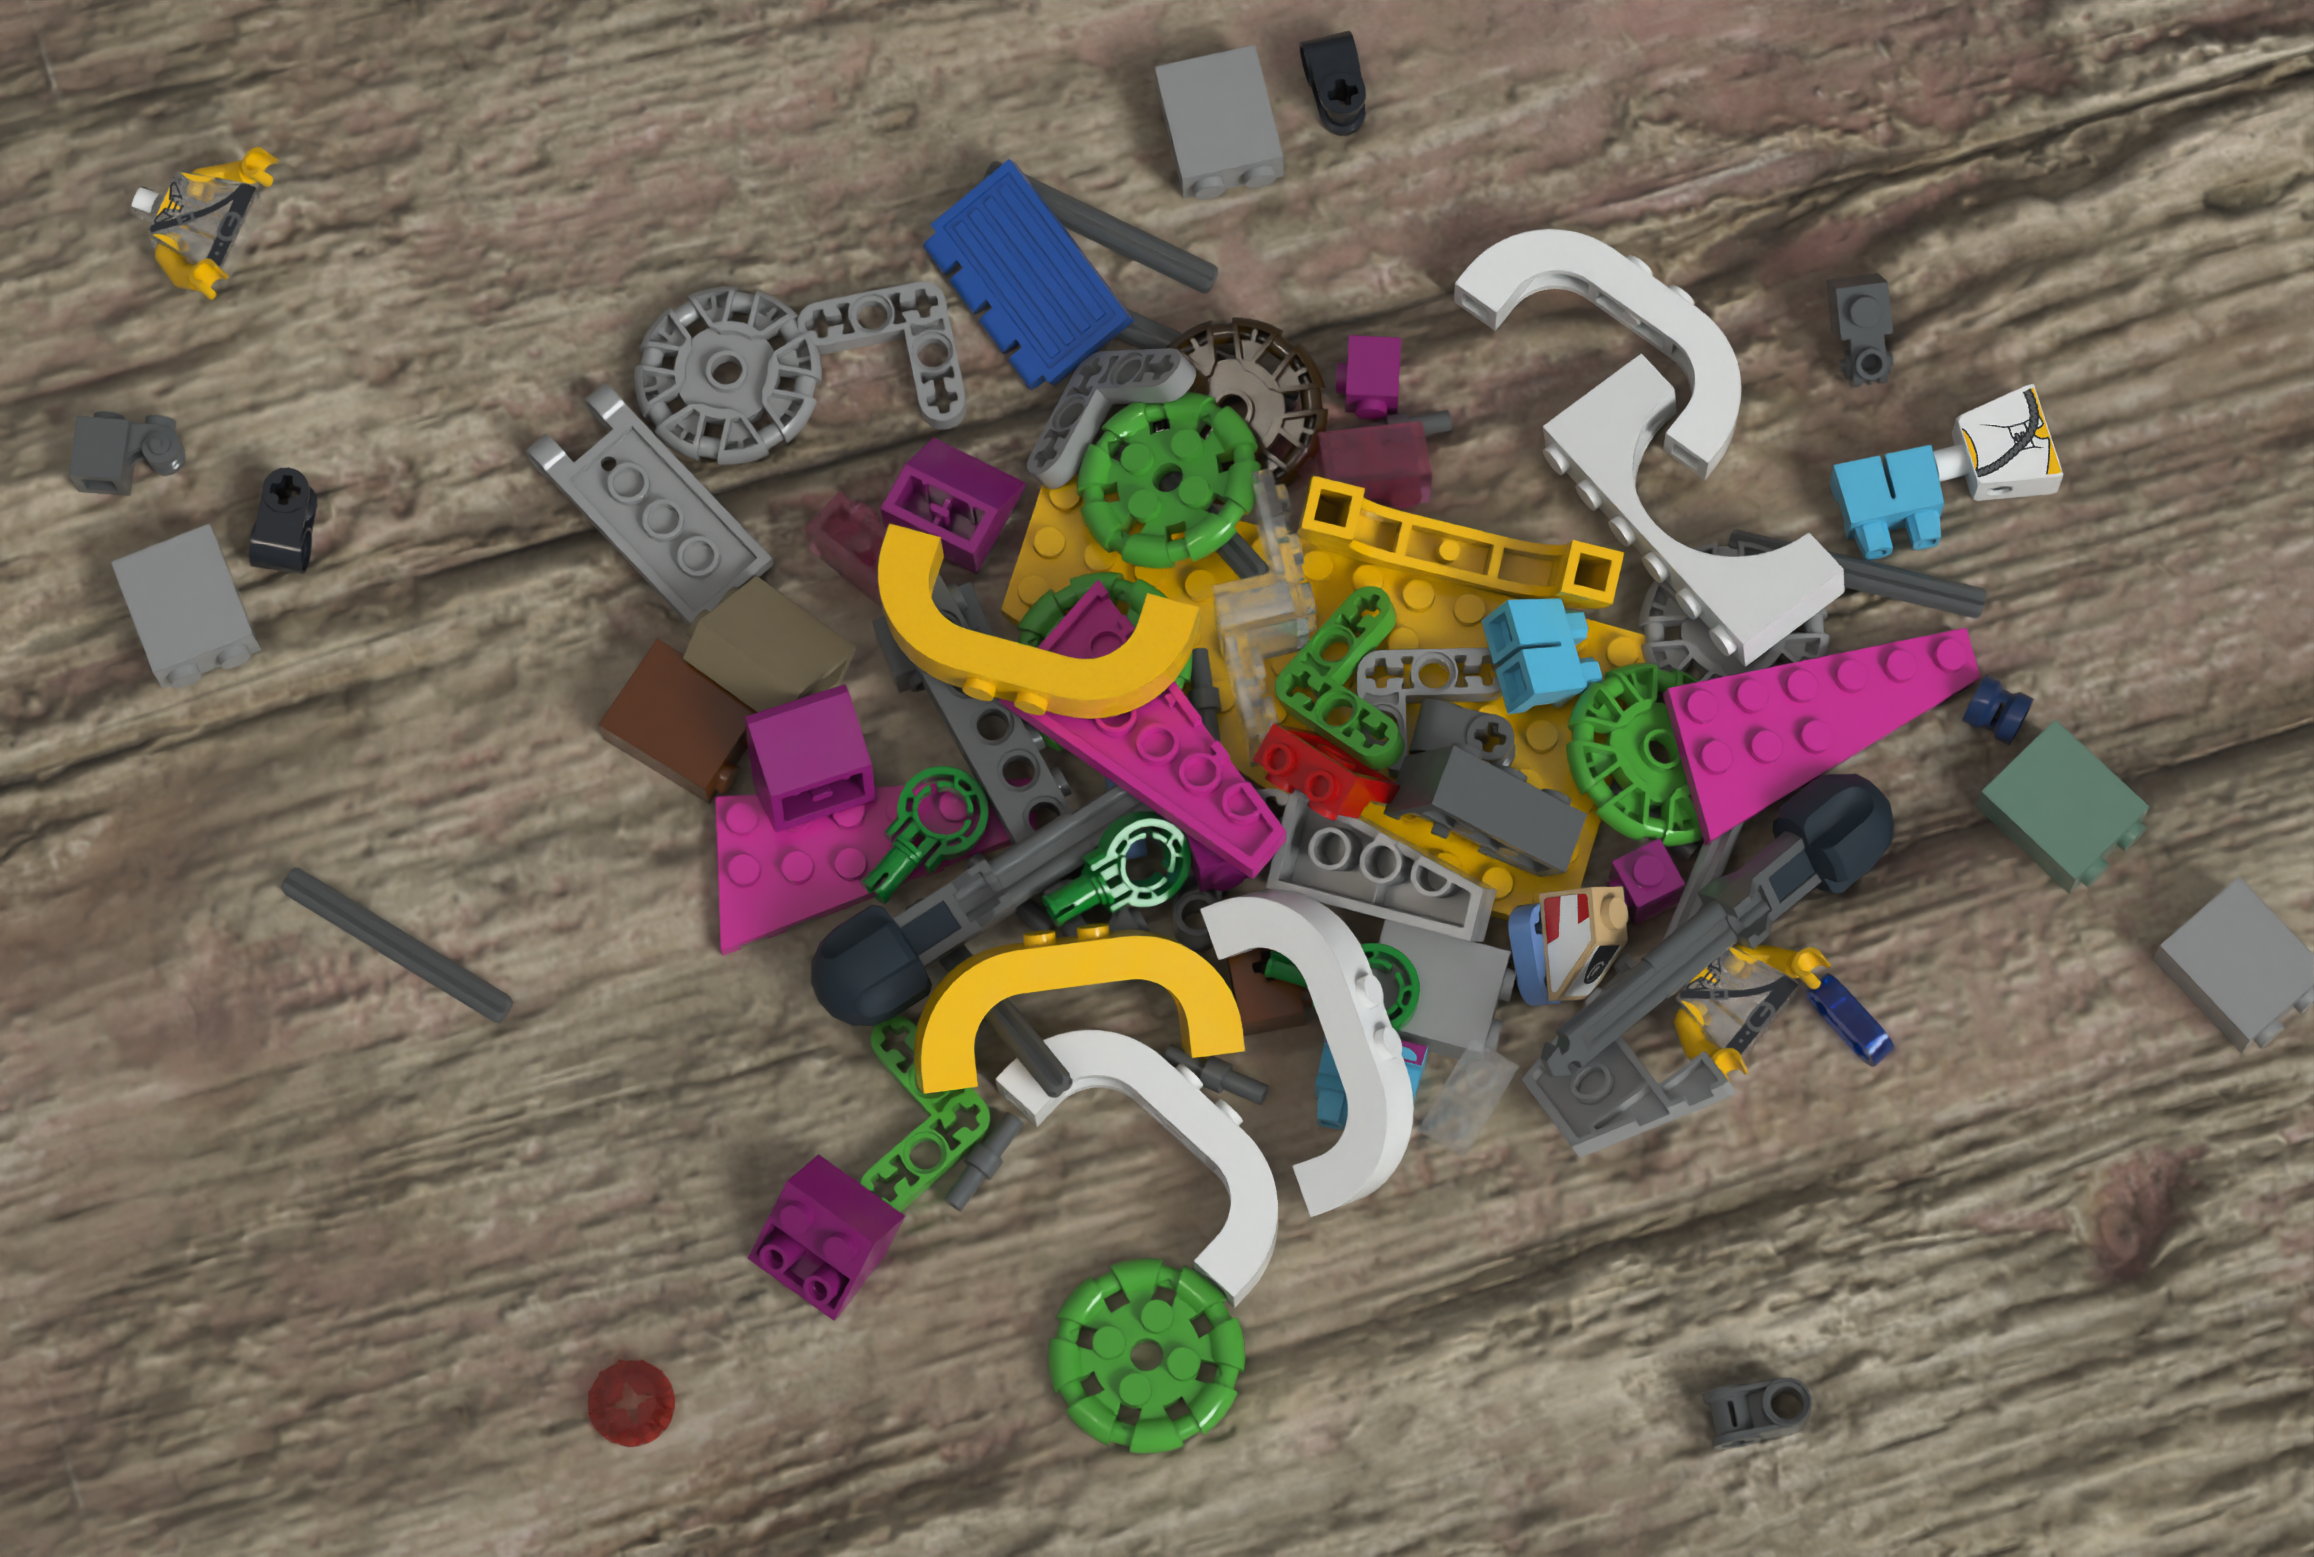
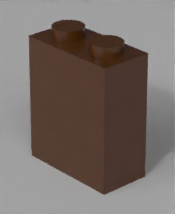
M656 639L598 726L605 741L710 804L718 792L725 794L736 780L740 770L737 763L748 748L744 717L758 712L684 660V654Z

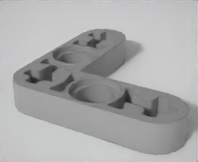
M914 282L819 301L807 305L801 311L797 319V328L801 334L809 333L813 344L819 350V354H830L906 338L920 411L924 421L931 427L946 430L956 427L964 419L967 412L966 395L948 308L942 290L935 284L930 282ZM920 298L927 299L928 304L932 305L930 316L920 317L919 312L913 310L917 307L916 300ZM900 302L904 323L896 324L895 309L892 303ZM876 306L886 312L887 319L880 328L868 330L858 323L860 312L867 307ZM848 312L850 328L853 333L845 334L841 313ZM819 318H825L826 324L831 326L827 331L828 336L824 338H818L816 331L812 330L815 328V320ZM929 344H939L947 350L948 356L942 365L928 367L923 365L918 359L921 349ZM944 380L946 396L949 401H954L950 403V412L940 413L937 406H931L937 400L934 382Z
M1173 348L1100 351L1091 354L1079 364L1029 456L1027 462L1028 471L1047 489L1052 490L1063 486L1077 472L1089 444H1092L1112 404H1131L1133 402L1165 403L1175 401L1182 397L1194 383L1196 378L1195 367L1177 349Z
M1489 648L1378 650L1370 652L1362 658L1357 669V696L1392 718L1397 724L1405 743L1404 753L1399 761L1388 767L1390 777L1397 778L1404 758L1407 756L1406 703H1422L1423 700L1427 699L1446 702H1483L1496 700L1503 696L1497 676L1494 677L1493 685L1490 686L1483 685V680L1479 676H1465V687H1456L1458 679L1456 663H1465L1464 674L1479 673L1481 665L1485 663L1492 664V670L1496 673L1495 670L1502 664H1493ZM1430 663L1440 664L1448 671L1449 680L1440 688H1428L1419 680L1418 674L1422 667ZM1403 664H1412L1410 670L1411 689H1403L1404 678L1388 679L1385 688H1377L1374 679L1366 678V676L1374 675L1376 666H1385L1387 675L1396 676L1403 675ZM1365 727L1361 732L1366 737L1370 747L1374 744L1383 746L1387 743V740L1380 741L1372 738ZM1370 801V802H1372V803L1375 804V805H1381V806H1386V805H1387V804H1385V803Z

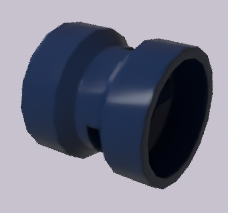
M1986 674L1974 694L1962 721L1975 728L1984 726L1993 731L1994 737L1997 740L2010 745L2026 718L2034 698L2022 692L2011 693L2003 689L2001 681ZM2002 703H2005L2006 706L2004 707L1999 719H1996L1995 716L1997 715Z

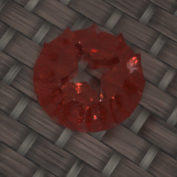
M643 1359L638 1361L619 1360L606 1370L600 1371L592 1388L588 1390V1415L593 1426L602 1437L619 1446L637 1447L654 1441L667 1429L674 1415L675 1394L669 1379L662 1370ZM625 1382H628L636 1395H646V1397L654 1395L653 1397L646 1398L645 1402L638 1405L639 1413L636 1414L638 1423L634 1424L632 1417L629 1416L625 1409H616L615 1407L608 1409V1407L615 1406L616 1402L624 1399L623 1390H625Z

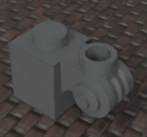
M1878 273L1826 280L1831 331L1840 340H1846L1848 351H1844V359L1839 360L1840 370L1844 373L1845 379L1848 380L1851 388L1859 387L1862 383L1872 385L1873 382L1878 384L1888 383V374H1891L1890 366L1894 364L1893 355L1888 353L1884 338L1885 334H1893L1888 281Z
M108 411L95 412L93 417L77 416L69 476L77 490L82 493L131 496L134 467L142 460H147L151 469L158 475L169 476L178 472L184 465L186 454L176 434V420L163 415H149L145 417V423H131L124 416Z

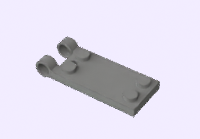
M605 383L585 398L584 403L599 423L610 432L577 461L573 462L547 434H543L525 450L527 457L538 471L558 487L688 626H690L694 618L702 610L707 609L710 612L717 607L722 597L730 588L736 587L740 589L755 576L760 577L774 565L773 558L632 412L615 391ZM606 460H613L616 462V467L611 471H605L602 469V464Z

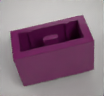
M933 437L904 465L880 510L884 529L887 530L890 523L941 537L944 559L977 574L1022 495L1026 483Z
M845 684L744 717L754 790L775 832L876 800L872 763L850 693Z
M818 1154L787 1180L747 1259L835 1321L883 1259L906 1216Z

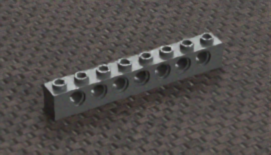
M938 573L932 594L935 606L946 619L962 628L971 630L962 615V612L968 609L962 593L954 581L945 585ZM977 627L973 630L976 632L983 633L980 627ZM909 659L976 781L984 790L990 806L1012 845L1035 832L1029 823V817L1035 810L1048 808L1054 811L1058 817L1066 811L1073 812L1065 797L1072 794L1065 777L1058 766L1048 769L1039 753L1040 750L1046 748V745L1037 728L1027 721L1023 723L1018 715L999 703L997 697H994L992 701H982L960 693L951 684L932 677ZM987 716H997L1005 721L1008 731L998 740H987L979 734L977 730L978 723ZM1013 762H1023L1032 769L1034 777L1029 784L1015 787L1004 779V769ZM1061 878L1039 893L1041 897L1045 894H1050L1073 880ZM1125 906L1111 913L1112 918L1107 923L1109 924V931L1129 929L1149 931L1143 916L1136 906L1128 909ZM1080 913L1066 921L1059 929L1064 937L1076 936V928L1088 924L1083 920Z

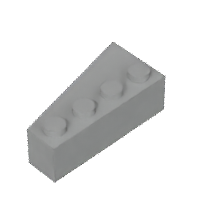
M1295 789L1293 794L1289 793L1281 823L1286 830V842L1273 856L1265 888L1293 891L1321 903L1467 941L1484 942L1497 889L1360 815L1359 819L1338 815L1336 820L1333 821L1310 809L1307 806L1310 799L1301 791Z

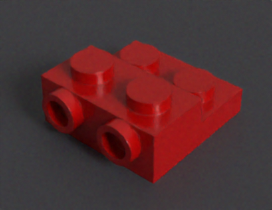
M1272 724L1253 758L1254 762L1268 772L1265 777L1267 781L1291 794L1294 793L1295 789L1301 791L1310 799L1307 803L1310 809L1333 821L1336 820L1338 815L1359 819L1365 806H1368L1370 801L1391 804L1400 788V785L1377 770L1365 766L1318 733L1281 724Z

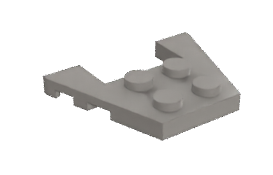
M1628 952L1613 966L1617 971L1616 975L1603 990L1596 987L1585 1001L1586 1005L1590 1004L1637 965ZM1558 1035L1551 1044L1557 1045ZM1621 1036L1582 1068L1570 1063L1568 1068L1571 1075L1552 1076L1548 1074L1540 1056L1521 1079L1579 1158L1727 1099L1736 1093L1731 1083L1706 1051H1703L1662 1083L1658 1084Z

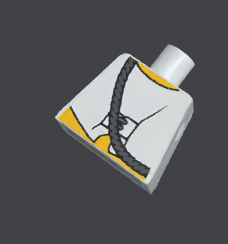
M2034 384L2026 385L1961 414L1956 418L1952 430L1955 446L1933 451L1939 481L1965 476L1971 497L1977 501L2053 494L2058 492L2063 478L2062 468Z

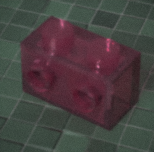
M1422 421L1318 432L1317 466L1319 477L1365 488L1364 498L1385 507L1410 508L1420 503L1430 502L1432 470Z
M838 491L804 529L809 550L882 608L878 584V563L887 529L880 524L879 517L866 504L859 500L854 503L842 492Z

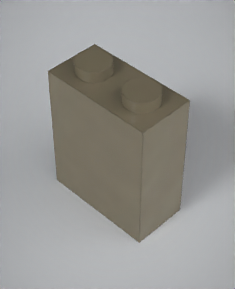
M755 576L740 589L736 587L730 588L722 597L718 606L709 612L707 609H704L694 618L687 631V635L691 637L683 659L752 709L761 712L817 692L838 687L844 678L857 647L761 578Z

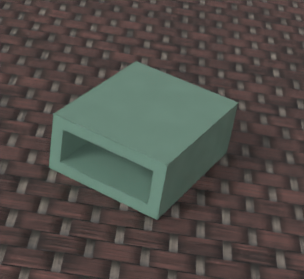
M2056 719L1981 791L1976 807L2068 894L2081 882L2089 888L2108 869L2110 864L2105 858L2117 846L2125 852L2143 835L2147 828L2142 822L2149 809V806Z

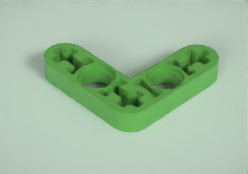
M1365 586L1354 591L1281 671L1276 679L1275 691L1283 708L1289 715L1365 766L1372 769H1385L1399 761L1404 753L1405 743L1399 728L1389 716L1342 686L1358 669V664L1362 658L1373 652L1396 624L1397 614L1388 594L1376 586ZM1366 609L1371 612L1379 610V614L1375 617L1368 614L1364 617L1361 615ZM1359 630L1361 635L1358 638H1356L1354 633L1356 634V632ZM1336 642L1349 644L1348 652L1340 660L1326 661L1323 659L1324 651L1331 644ZM1297 686L1303 689L1309 686L1313 695L1318 700L1314 705L1312 700L1303 693L1297 692L1293 694V689ZM1347 706L1353 709L1352 716L1346 723L1339 726H1331L1326 723L1329 713L1335 708ZM1365 727L1367 732L1378 740L1386 737L1387 743L1383 746L1374 744L1370 747L1366 737L1361 732Z
M897 1015L890 1020L877 1024L873 1028L871 1034L872 1049L878 1061L929 1118L868 1169L862 1177L860 1184L876 1194L873 1184L879 1179L885 1184L892 1182L900 1175L898 1168L893 1165L901 1160L907 1173L917 1182L909 1186L906 1177H904L894 1187L895 1200L889 1202L886 1198H881L901 1212L970 1153L977 1143L980 1144L986 1138L991 1128V1118L984 1100L972 1087L941 1091L928 1095L922 1093L916 1087L914 1061L908 1067L906 1073L901 1072L900 1069L907 1066L906 1058L895 1048L890 1049L888 1052L884 1051L887 1046L884 1035L890 1031L896 1036L906 1032L908 1035L904 1039L905 1044L914 1056L917 1027L906 1017ZM962 1109L967 1114L974 1110L978 1111L979 1113L975 1117L977 1129L971 1131L967 1127L960 1128L952 1135L953 1142L958 1146L954 1150H950L945 1138L934 1129L942 1125L944 1132L947 1134L958 1123L955 1115L956 1111ZM926 1141L936 1144L941 1150V1158L936 1166L930 1169H920L913 1165L910 1160V1154L915 1145Z

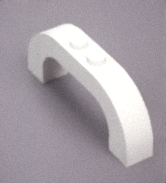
M1533 230L1510 236L1485 250L1468 266L1455 282L1454 302L1494 331L1497 330L1515 306L1529 295L1548 289L1568 290L1583 296L1676 362L1688 379L1692 397L1686 408L1666 432L1663 451L1703 480L1707 479L1731 443L1741 401V377L1737 359L1726 336L1705 313L1694 306V300L1687 292L1675 285L1667 287L1654 278L1651 269L1639 258L1628 255L1626 258L1602 241L1567 230Z
M1256 891L1226 899L1200 909L1218 960L1246 953L1256 948H1268L1283 954L1297 966L1309 989L1336 1064L1348 1103V1116L1344 1132L1335 1146L1325 1154L1292 1166L1310 1217L1368 1196L1388 1180L1401 1162L1411 1135L1414 1108L1411 1082L1401 1054V1039L1396 1030L1391 1026L1383 1004L1384 995L1381 984L1373 976L1369 962L1357 938L1349 927L1328 907L1306 895L1293 891Z
M1102 1030L1071 1031L1043 1040L1070 1073L1073 1081L1070 1089L1064 1091L1057 1098L1049 1097L1018 1058L1012 1061L995 1079L997 1090L1036 1127L1063 1100L1076 1092L1089 1088L1113 1089L1132 1098L1221 1180L1227 1190L1231 1203L1228 1219L1221 1232L1194 1260V1270L1219 1288L1227 1298V1302L1235 1308L1253 1289L1265 1272L1273 1254L1278 1232V1200L1272 1172L1261 1150L1247 1133L1239 1127L1243 1120L1238 1113L1221 1099L1215 1104L1200 1091L1203 1083L1185 1065L1180 1063L1174 1068L1150 1047L1133 1038L1114 1032Z

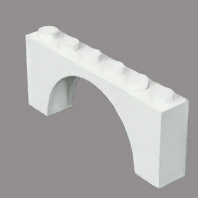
M1641 353L1543 426L1546 446L1543 449L1544 457L1555 472L1559 475H1563L1566 472L1577 483L1575 488L1578 495L1591 510L1595 511L1599 508L1610 519L1608 524L1611 531L1624 546L1628 547L1633 544L1643 555L1642 562L1648 573L1658 583L1666 580L1677 592L1675 598L1682 610L1693 620L1700 617L1711 629L1709 630V635L1715 646L1725 656H1730L1733 653L1746 667L1845 592L1843 568L1810 533L1782 548L1751 556L1728 557L1712 555L1689 548L1668 536L1652 521L1637 495L1636 477L1647 446L1658 430L1677 413L1675 389Z

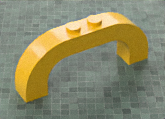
M1312 476L1309 480L1298 527V535L1318 547L1369 564L1480 588L1516 599L1562 598L1564 607L1578 609H1602L1613 604L1624 552L1572 540L1564 545H1549L1508 538L1382 506L1364 498L1365 488L1317 476Z
M889 523L879 555L878 584L884 615L894 640L905 655L932 677L963 688V692L972 698L982 701H992L994 697L1014 702L1018 709L1033 715H1044L1048 711L1073 718H1106L1127 713L1145 705L1164 692L1181 673L1190 658L1200 629L1199 607L1147 593L1137 626L1131 637L1120 648L1099 658H1072L965 629L946 619L932 600L934 585L944 558L941 537Z
M1106 923L1079 926L1076 928V936L1056 938L1054 930L1029 932L1023 934L1024 942L993 947L969 957L950 971L936 986L922 1010L915 1034L914 1065L917 1087L924 1094L978 1087L974 1055V1043L978 1027L992 1007L1000 1001L1017 994L1129 979H1143L1158 983L1166 989L1176 1005L1182 1049L1191 1058L1245 1051L1241 1017L1231 990L1216 969L1203 957L1170 937L1144 930L1109 931V924Z

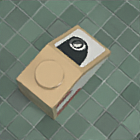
M1588 887L1539 894L1548 1001L1586 1000L1599 985L1627 943L1626 924L1628 921V909L1624 902L1623 887Z

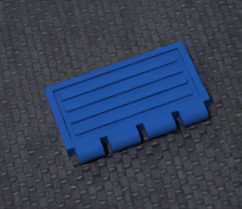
M1010 159L930 224L936 233L925 241L923 248L944 275L952 273L960 266L962 267L961 270L951 277L949 282L974 315L991 305L992 308L981 316L979 323L1003 354H1007L1018 345H1021V348L1008 361L1029 390L1037 388L1046 380L1048 383L1056 386L1088 356L1096 353L1135 321L1018 165Z

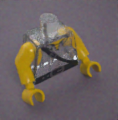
M254 147L245 154L243 160L197 168L192 173L185 171L176 172L165 194L144 186L137 190L131 205V214L152 222L148 230V237L155 249V260L174 286L200 291L209 300H213L217 295L211 288L212 285L226 291L265 207L257 186L252 184L258 182L265 187L271 186L274 178L266 173L265 169L271 164H277L278 158L261 147Z
M1738 944L1733 945L1688 982L1675 998L1673 1010L1676 1014L1673 1023L1685 1056L1689 1060H1693L1703 1051H1706L1727 1079L1728 1076L1726 1074L1728 1072L1733 1073L1735 1070H1740L1744 1075H1747L1748 1069L1743 1060L1796 996L1800 983L1793 978L1800 977L1807 987L1817 989L1821 982L1811 973V970L1817 966L1830 968L1831 964L1820 950L1813 947L1804 948L1798 952L1759 944L1754 949Z

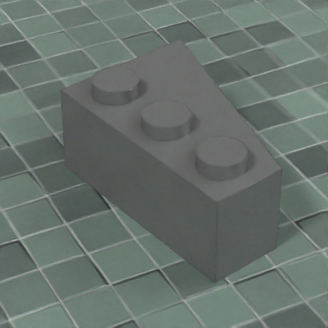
M1455 742L1451 746L1405 756L1395 782L1400 785V788L1391 804L1386 805L1384 815L1399 820L1401 815L1412 814L1434 824L1430 832L1431 834L1447 839L1451 830L1480 845L1479 853L1538 877L1566 873L1587 817L1586 813L1570 805L1571 799L1568 796L1552 789L1540 790L1526 783L1527 776L1524 773L1507 766L1495 767L1482 760L1483 754L1481 751L1463 743Z

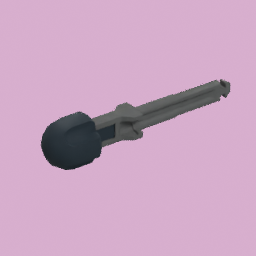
M1857 774L1824 775L1809 783L1780 807L1778 818L1773 821L1772 831L1775 837L1773 842L1736 872L1712 880L1697 892L1702 903L1706 904L1705 907L1642 957L1641 962L1560 1027L1556 1031L1558 1035L1556 1046L1547 1041L1544 1043L1540 1059L1546 1072L1552 1076L1571 1075L1568 1068L1570 1063L1582 1068L1663 1000H1668L1734 944L1750 949L1758 946L1769 936L1772 922L1813 888L1816 887L1821 891L1841 894L1875 865L1891 844L1894 820L1890 801L1870 780Z
M1116 784L1072 813L1066 811L987 862L986 859L980 861L895 918H892L884 907L870 905L834 928L819 943L811 961V984L818 1002L832 1017L852 1026H874L896 1017L930 995L932 983L925 969L1017 912L1016 907L1082 866L1084 863L1081 858L1097 849L1103 833L1114 821L1133 812H1157Z

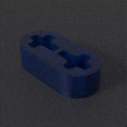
M1826 973L1819 979L1821 984L1817 989L1808 988L1805 991L1808 1000L1819 1015L1867 1065L1875 1067L1895 1050V1046L1886 1031L1833 975Z

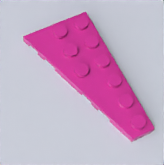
M1098 579L1037 648L1077 659L1099 658L1120 648L1131 637L1135 627L1125 614L1122 616L1110 600L1108 591ZM1175 681L1164 692L1145 705L1130 712L1106 718H1073L1048 711L1044 715H1033L1018 709L1014 702L998 698L999 703L1251 879L1257 876L1286 842V830L1251 783L1246 782L1232 764L1228 752L1219 740L1215 741L1203 725L1201 716Z
M1962 628L1668 688L1663 693L1705 846L1739 824L1758 815L1764 809L1787 795H1791L1854 757L1878 740L1880 741L1892 734L1901 726L1921 714H1925L1977 682L1981 677L1967 629Z
M1033 778L1005 780L1012 786L1022 787L1029 784ZM924 784L913 793L916 797L925 786L930 785L931 794L925 797L918 807L919 819L928 830L937 834H953L964 826L966 819L972 820V823L964 837L968 838L976 829L980 819L976 800H972L973 817H967V808L964 802L951 792H938L936 784ZM960 785L964 790L969 792L964 786ZM904 786L874 787L876 800L779 832H775L757 794L715 797L722 955L740 950V946L763 937L771 938L787 932V928L815 917L822 918L874 898L876 895L875 890L885 879L882 880L871 894L862 887L859 881L867 876L896 840L895 837L890 842L883 832L897 817L898 800ZM911 802L906 805L907 812L912 811L913 804ZM989 802L986 830L974 849L959 858L944 860L932 874H929L924 870V864L939 848L936 847L924 860L920 868L914 869L903 883L924 875L926 878L942 872L945 867L971 858L977 852L986 855L1012 845ZM1036 810L1029 817V823L1035 831H1037ZM910 822L907 823V825L900 831L899 834H901L907 828ZM916 837L912 844L917 848L923 840L920 837ZM957 842V843H954V844L948 845V846H954V845H957V844H959V843Z

